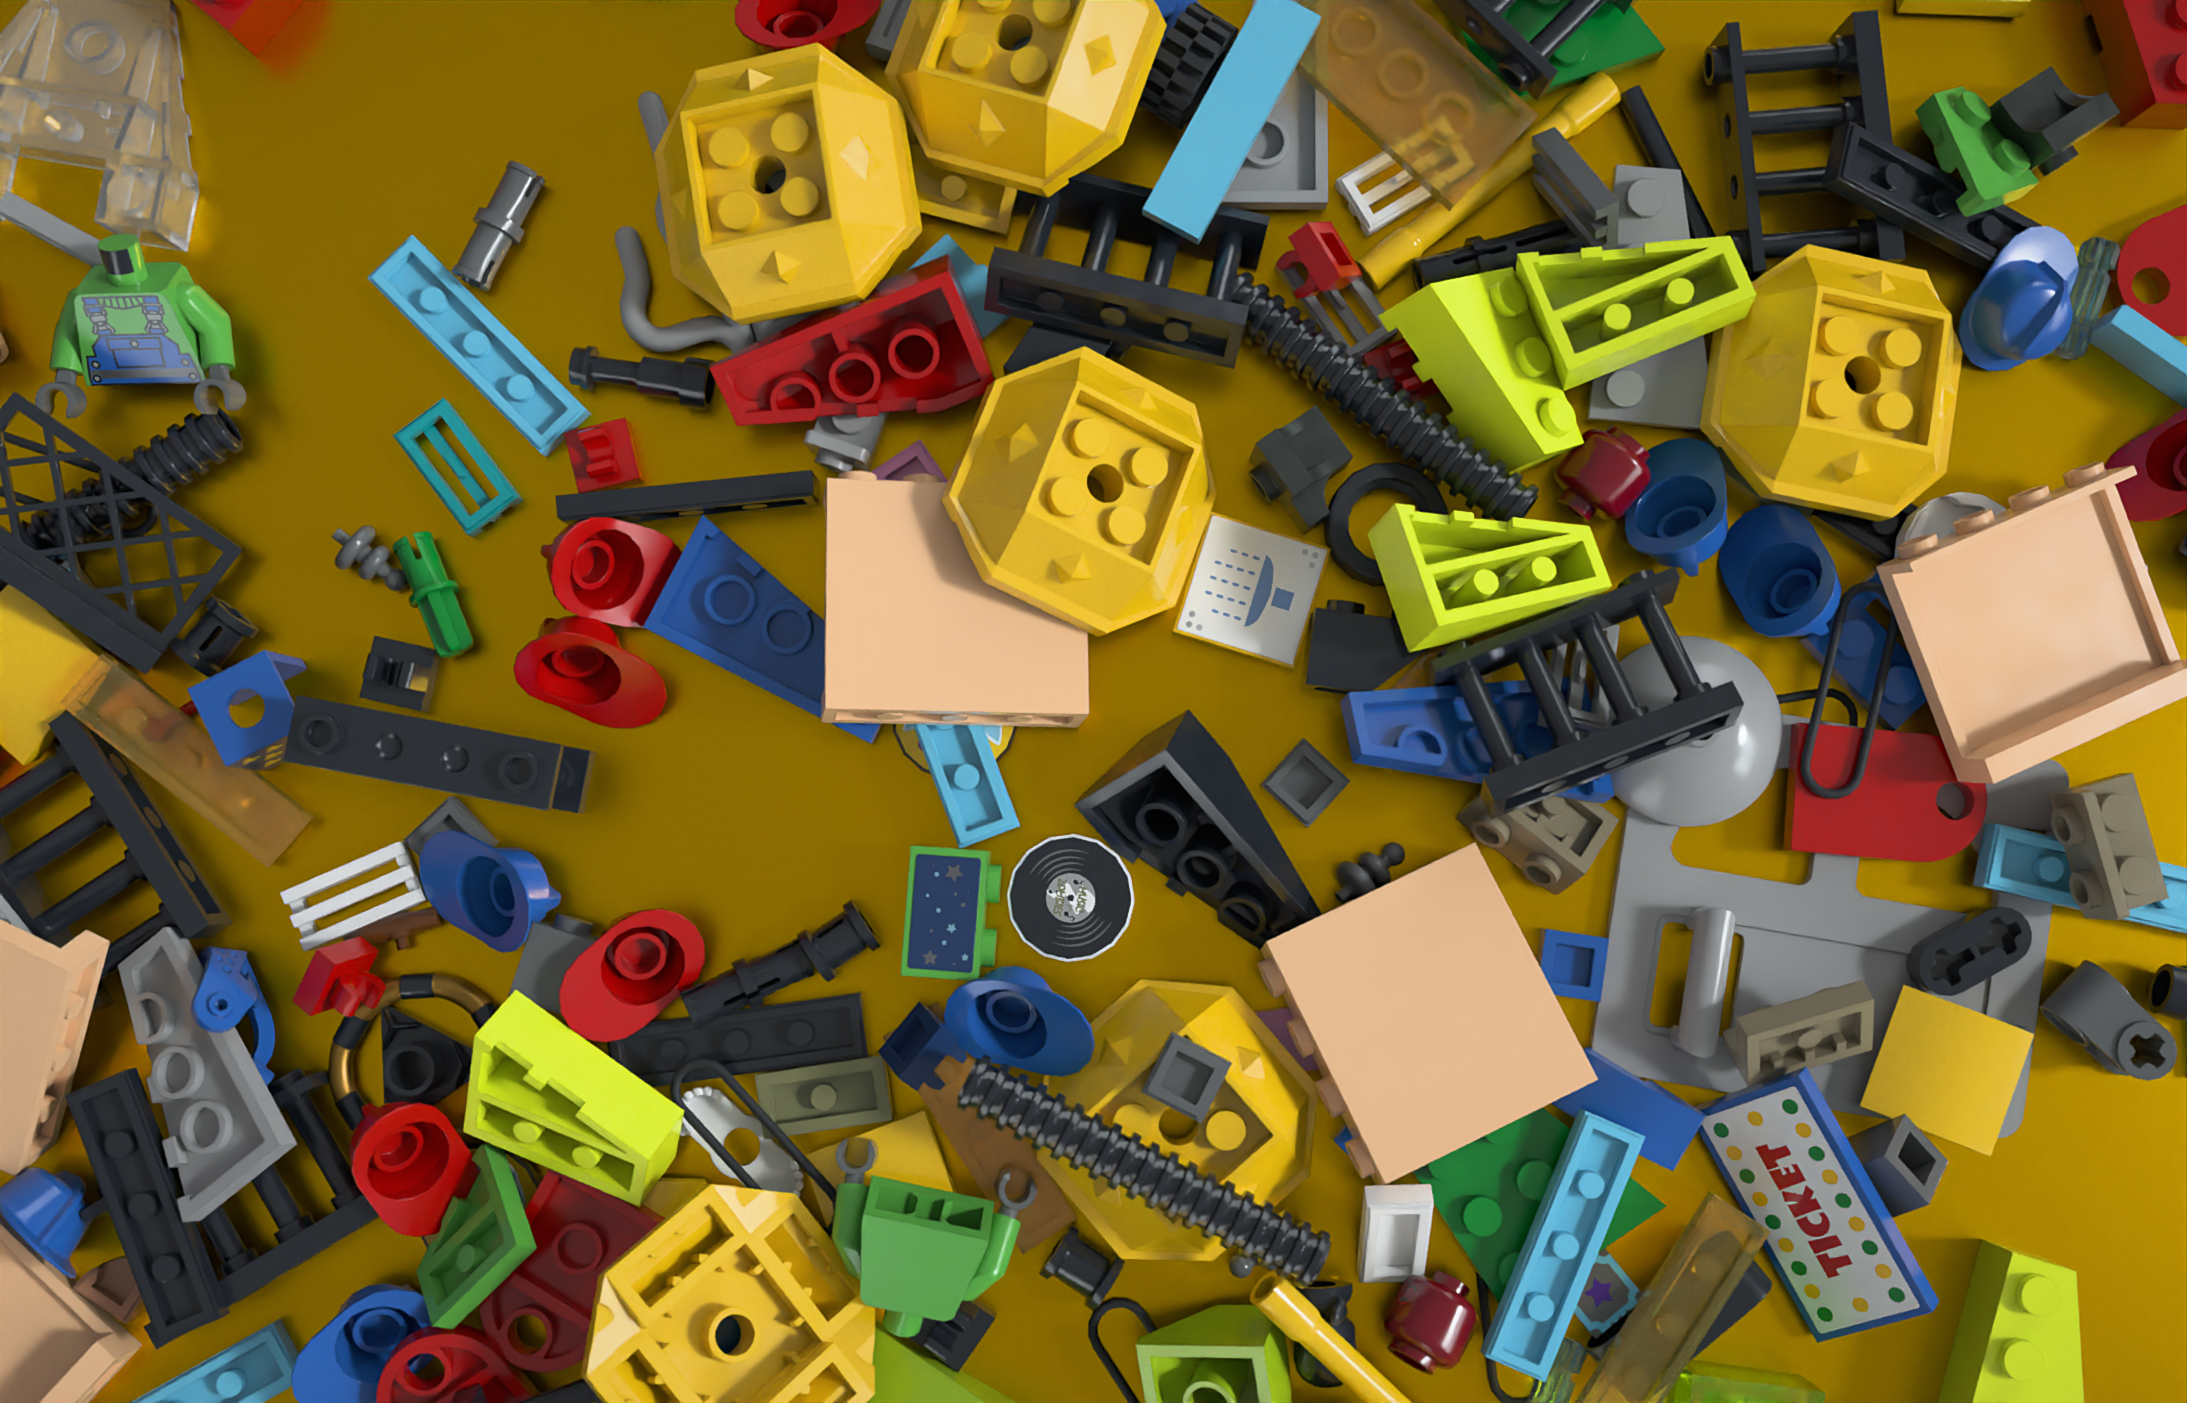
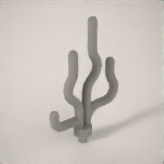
M645 91L638 98V108L654 156V152L669 121L661 97L656 92ZM659 190L655 205L657 227L667 244ZM622 226L615 234V243L625 275L619 303L622 324L629 337L642 348L662 353L677 351L700 342L717 341L726 345L734 354L824 310L820 309L743 326L733 321L724 313H722L723 318L712 315L692 318L668 327L654 326L649 322L645 312L651 282L648 263L637 230L629 226Z

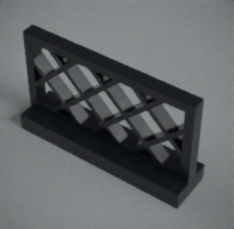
M13 392L1 407L0 475L7 507L0 508V515L8 514L11 531L0 525V578L139 671L147 674L243 551V548L18 392ZM19 412L43 427L48 455L8 460L3 432ZM55 436L77 452L58 454ZM88 458L101 467L106 495L66 500L59 461ZM49 462L56 501L17 506L10 467ZM112 475L134 491L115 494ZM144 497L158 506L162 534L123 538L117 500ZM107 502L114 540L75 545L68 507ZM58 508L65 543L64 547L38 550L24 541L19 513ZM169 515L191 530L172 532ZM201 536L224 552L208 573L180 577L173 539ZM164 541L171 578L132 583L125 546ZM116 547L123 585L94 588L81 579L77 552ZM67 554L70 571L48 556ZM200 582L190 597L184 602L181 584ZM173 586L177 613L163 632H160L138 617L134 591ZM124 592L127 609L106 595Z

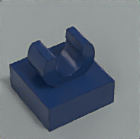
M920 1001L878 1051L896 1076L916 1091L924 1082L935 1090H941L946 1085L934 1071L946 1055L954 1057L956 1061L962 1064L967 1059L966 1053L957 1043L959 1039L935 1012Z

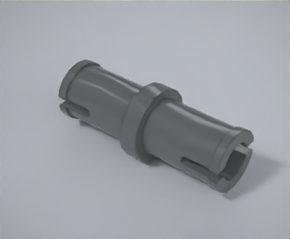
M515 161L508 162L506 171L486 208L479 207L473 218L477 226L459 261L451 270L455 276L461 277L462 281L473 287L489 291L492 286L491 282L511 244L518 245L525 233L520 227L540 188H543L546 182L542 176H538L537 172Z

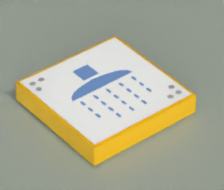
M1211 511L1172 634L1293 671L1331 548Z

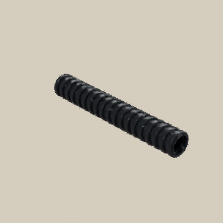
M1244 272L1236 276L1230 302L1249 306L1244 328V339L1249 345L1259 343L1261 345V354L1265 357L1272 354L1275 355L1277 366L1280 368L1291 367V376L1296 380H1300L1303 377L1307 379V388L1312 392L1318 389L1323 391L1322 398L1328 404L1333 401L1338 402V411L1341 414L1347 415L1350 412L1354 414V423L1357 426L1362 427L1365 424L1370 426L1369 433L1373 438L1377 439L1381 436L1386 438L1385 446L1392 451L1398 447L1403 451L1401 458L1408 463L1414 459L1419 463L1417 470L1420 473L1425 474L1430 471L1435 475L1433 482L1436 485L1441 486L1446 483L1451 487L1449 494L1452 497L1457 498L1462 495L1467 499L1465 506L1468 509L1473 510L1478 507L1482 510V519L1508 522L1512 517L1524 518L1538 499L1539 487L1535 484L1526 487L1521 483L1523 476L1517 471L1512 475L1505 471L1507 464L1500 459L1494 463L1489 459L1490 451L1484 447L1478 451L1473 447V438L1470 436H1466L1463 439L1457 435L1458 427L1454 424H1450L1447 427L1441 423L1442 415L1438 412L1429 415L1425 412L1426 403L1422 400L1413 403L1409 400L1410 392L1405 388L1399 391L1394 389L1395 382L1391 377L1387 376L1383 379L1378 377L1379 369L1372 364L1366 368L1362 365L1363 357L1360 354L1354 353L1351 356L1347 354L1348 348L1342 341L1335 344L1331 342L1332 335L1326 329L1320 332L1316 331V322L1311 318H1307L1304 321L1300 319L1301 312L1295 306L1288 309L1285 308V299L1280 295L1269 296L1270 289L1264 283L1257 286L1253 284L1255 279L1252 274Z
M219 406L216 415H205L202 413L198 416L194 413L188 414L183 418L185 425L182 427L174 423L167 428L166 437L157 434L150 439L151 446L149 448L140 445L133 450V458L122 456L116 461L169 497L177 491V483L184 486L188 485L193 481L192 474L194 472L203 475L210 470V462L213 461L214 463L221 464L227 459V451L236 454L243 449V439L239 430ZM99 471L100 479L98 480L89 477L83 481V490L80 491L72 488L65 493L66 500L106 495L102 472ZM112 475L115 494L134 491ZM144 497L117 500L121 527L126 524L125 516L128 515L136 518L143 513L142 506L144 504L149 507H153L155 504ZM107 502L68 507L75 545L93 543V537L103 539L110 534L109 527L112 525ZM58 508L48 509V512L43 510L34 512L31 515V523L24 520L20 521L24 541L36 549L41 550L65 546ZM67 554L48 556L57 563H59V559L68 560ZM0 578L1 592L8 583Z
M983 1054L981 1059L977 1058L956 1098V1101H958L957 1109L964 1112L967 1107H970L977 1111L976 1119L984 1121L987 1116L995 1120V1129L1002 1131L1006 1126L1014 1130L1013 1138L1021 1141L1026 1136L1033 1140L1032 1148L1038 1151L1043 1146L1051 1149V1158L1057 1161L1061 1156L1070 1159V1168L1076 1171L1080 1166L1089 1169V1178L1097 1180L1099 1176L1108 1179L1107 1187L1115 1190L1120 1185L1127 1189L1126 1197L1132 1200L1137 1195L1145 1198V1207L1151 1210L1156 1205L1164 1208V1217L1170 1220L1175 1215L1183 1218V1227L1191 1229L1196 1225L1202 1228L1201 1236L1206 1239L1216 1235L1220 1238V1246L1229 1249L1232 1245L1239 1247V1256L1245 1259L1251 1255L1258 1257V1266L1264 1269L1270 1265L1277 1267V1276L1283 1279L1289 1275L1296 1277L1295 1284L1302 1289L1312 1284L1317 1278L1331 1247L1330 1234L1325 1230L1321 1229L1316 1234L1311 1231V1224L1305 1220H1301L1298 1224L1292 1222V1214L1286 1210H1283L1280 1214L1273 1212L1274 1206L1271 1202L1264 1200L1261 1204L1254 1202L1255 1196L1248 1190L1242 1193V1195L1235 1192L1236 1186L1230 1181H1226L1223 1185L1216 1182L1217 1175L1211 1171H1208L1205 1175L1198 1173V1165L1189 1161L1186 1166L1179 1163V1155L1171 1151L1166 1156L1159 1152L1160 1145L1153 1141L1149 1146L1144 1145L1140 1142V1134L1133 1132L1129 1137L1121 1133L1123 1129L1121 1124L1114 1122L1110 1127L1102 1123L1104 1120L1102 1114L1096 1112L1091 1117L1084 1113L1085 1106L1080 1103H1076L1074 1108L1065 1103V1095L1058 1093L1054 1098L1046 1094L1048 1089L1046 1085L1039 1083L1037 1088L1027 1084L1029 1080L1027 1075L1021 1073L1016 1078L1008 1074L1010 1067L1002 1064L999 1069L990 1064L992 1058L986 1054Z

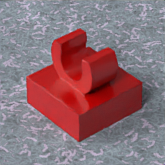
M1331 221L1308 222L1291 234L1288 239L1295 250L1284 253L1276 263L1279 271L1290 270L1299 262L1307 268V281L1293 292L1297 299L1313 297L1322 291L1344 289L1363 275Z
M1405 338L1362 355V365L1366 368L1372 364L1379 369L1378 377L1381 379L1387 376L1391 377L1395 382L1393 388L1397 391L1403 388L1407 389L1410 392L1409 400L1413 403L1418 400L1426 401L1442 394L1432 378L1423 383L1412 368V365L1419 361Z
M625 417L564 433L578 493L615 490L645 482L631 423Z
M361 936L316 949L292 1002L309 1016L334 1008L342 1015L351 1017L354 1016L361 1001L370 1009L377 1008L386 985L380 978L369 973V970L379 950Z

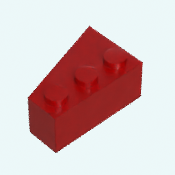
M2080 0L2085 17H2093L2103 47L2098 56L2113 102L2120 111L2118 117L2121 126L2126 128L2178 130L2187 128V0Z

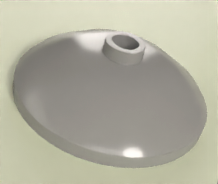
M1679 636L1702 683L1708 682L1714 688L1733 680L1744 702L1735 726L1706 736L1703 740L1693 741L1610 774L1615 795L1638 814L1666 825L1694 827L1709 825L1731 818L1750 806L1763 793L1773 778L1781 758L1784 725L1780 705L1772 686L1761 670L1750 659L1731 646L1716 640L1697 636ZM1652 643L1631 652L1619 662L1640 707L1647 706L1650 712L1674 703L1673 698L1677 693ZM1611 706L1609 708L1607 729L1613 727L1612 721L1616 718Z

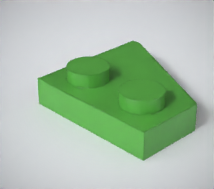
M1961 86L1934 93L1916 110L1926 135L1934 145V154L1942 171L1951 173L1958 168L1967 191L1956 200V203L1965 217L2021 199L2039 183V180L2029 169L2031 163L2026 152L2017 143L2002 136L1990 121L1992 114L1988 105L1974 92L1966 91Z
M482 1143L477 1148L472 1161L481 1170L466 1199L453 1196L442 1218L439 1234L430 1243L416 1271L430 1321L434 1327L454 1329L537 1249L505 1151L495 1145Z

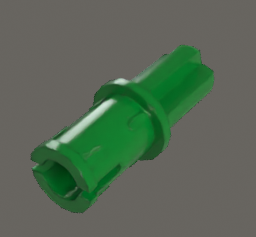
M429 531L413 533L421 553V559L416 558L407 536L402 537L393 544L392 548L398 556L412 591L408 599L410 606L419 609L437 655L441 658H448L463 654L473 647L474 640L456 598V594L459 592V585L456 581L449 580L434 544L433 534Z

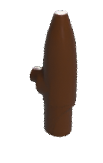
M433 906L418 911L407 910L357 929L343 937V941L361 936L371 945L395 941L397 951L411 948L408 938L416 933L441 927L443 917L437 913L436 908Z

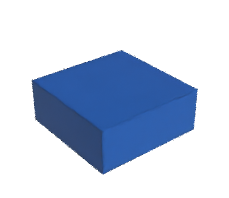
M1541 928L1536 960L1554 995L1601 1002L1609 938Z

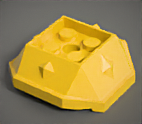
M912 0L884 73L899 103L903 106L904 113L927 158L935 167L1049 198L1069 183V178L1092 167L1123 145L1167 25L1155 0ZM1031 36L1026 46L1019 50L1010 51L1019 39Z
M819 43L695 70L654 152L672 276L741 326L864 301L887 274L902 250L906 251L923 231L903 106L897 99ZM786 169V178L781 188L776 192L766 194L765 186L768 178L774 172Z
M1807 244L1751 282L1757 295L1745 319L1713 331L1699 428L1716 447H1722L1737 471L1760 497L1878 522L1885 521L1896 516L1947 473L1963 349L1952 327V315L1940 302L1926 270ZM1845 370L1855 380V392L1850 389L1845 381Z
M1083 346L996 379L987 386L941 501L952 522L957 524L966 549L983 582L1099 637L1175 607L1218 493L1196 405ZM1088 475L1096 478L1101 483L1104 490L1103 502L1096 500L1090 494L1087 487Z
M1140 978L1089 1022L1095 1042L1090 1062L1079 1072L1067 1076L1043 1075L1042 1084L1048 1087L1046 1094L1054 1098L1058 1093L1065 1095L1066 1104L1073 1108L1076 1103L1084 1105V1113L1091 1117L1096 1112L1104 1116L1102 1123L1110 1127L1114 1122L1121 1124L1123 1127L1121 1133L1129 1137L1133 1132L1140 1134L1141 1143L1149 1146L1152 1141L1159 1144V1152L1166 1156L1171 1151L1179 1155V1163L1185 1166L1189 1161L1198 1165V1173L1205 1175L1208 1171L1217 1175L1216 1182L1221 1185L1226 1181L1234 1183L1236 1186L1235 1192L1241 1195L1246 1190L1250 1191L1255 1196L1254 1202L1258 1204L1267 1200L1275 1207L1310 1176L1318 1098L1316 1084L1232 986ZM1171 1030L1232 1062L1203 1122L1196 1121L1193 1131L1182 1139L1169 1138L1159 1128L1162 1114L1171 1107L1141 1092ZM1045 1146L1040 1151L1037 1150L1036 1159L1121 1259L1213 1261L1226 1250V1248L1220 1246V1238L1216 1235L1206 1239L1201 1236L1202 1228L1194 1225L1191 1229H1187L1182 1226L1183 1218L1175 1215L1170 1220L1164 1217V1208L1156 1205L1151 1210L1145 1207V1198L1137 1195L1132 1200L1126 1197L1127 1189L1119 1185L1115 1190L1107 1187L1108 1179L1099 1176L1097 1180L1089 1178V1169L1080 1166L1077 1171L1070 1168V1159L1061 1156L1058 1161L1051 1158L1052 1150Z
M708 1184L704 1185L599 1274L581 1376L602 1403H866L875 1395V1366L872 1365L875 1340V1307L867 1306L860 1299L861 1280L849 1275L835 1244L796 1194ZM730 1315L738 1322L741 1335L737 1346L731 1352L725 1354L716 1344L715 1332L720 1321Z

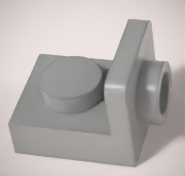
M880 412L879 416L857 418V414L818 417L814 430L807 429L803 442L810 452L817 454L814 463L840 474L852 471L853 467L869 472L891 412Z

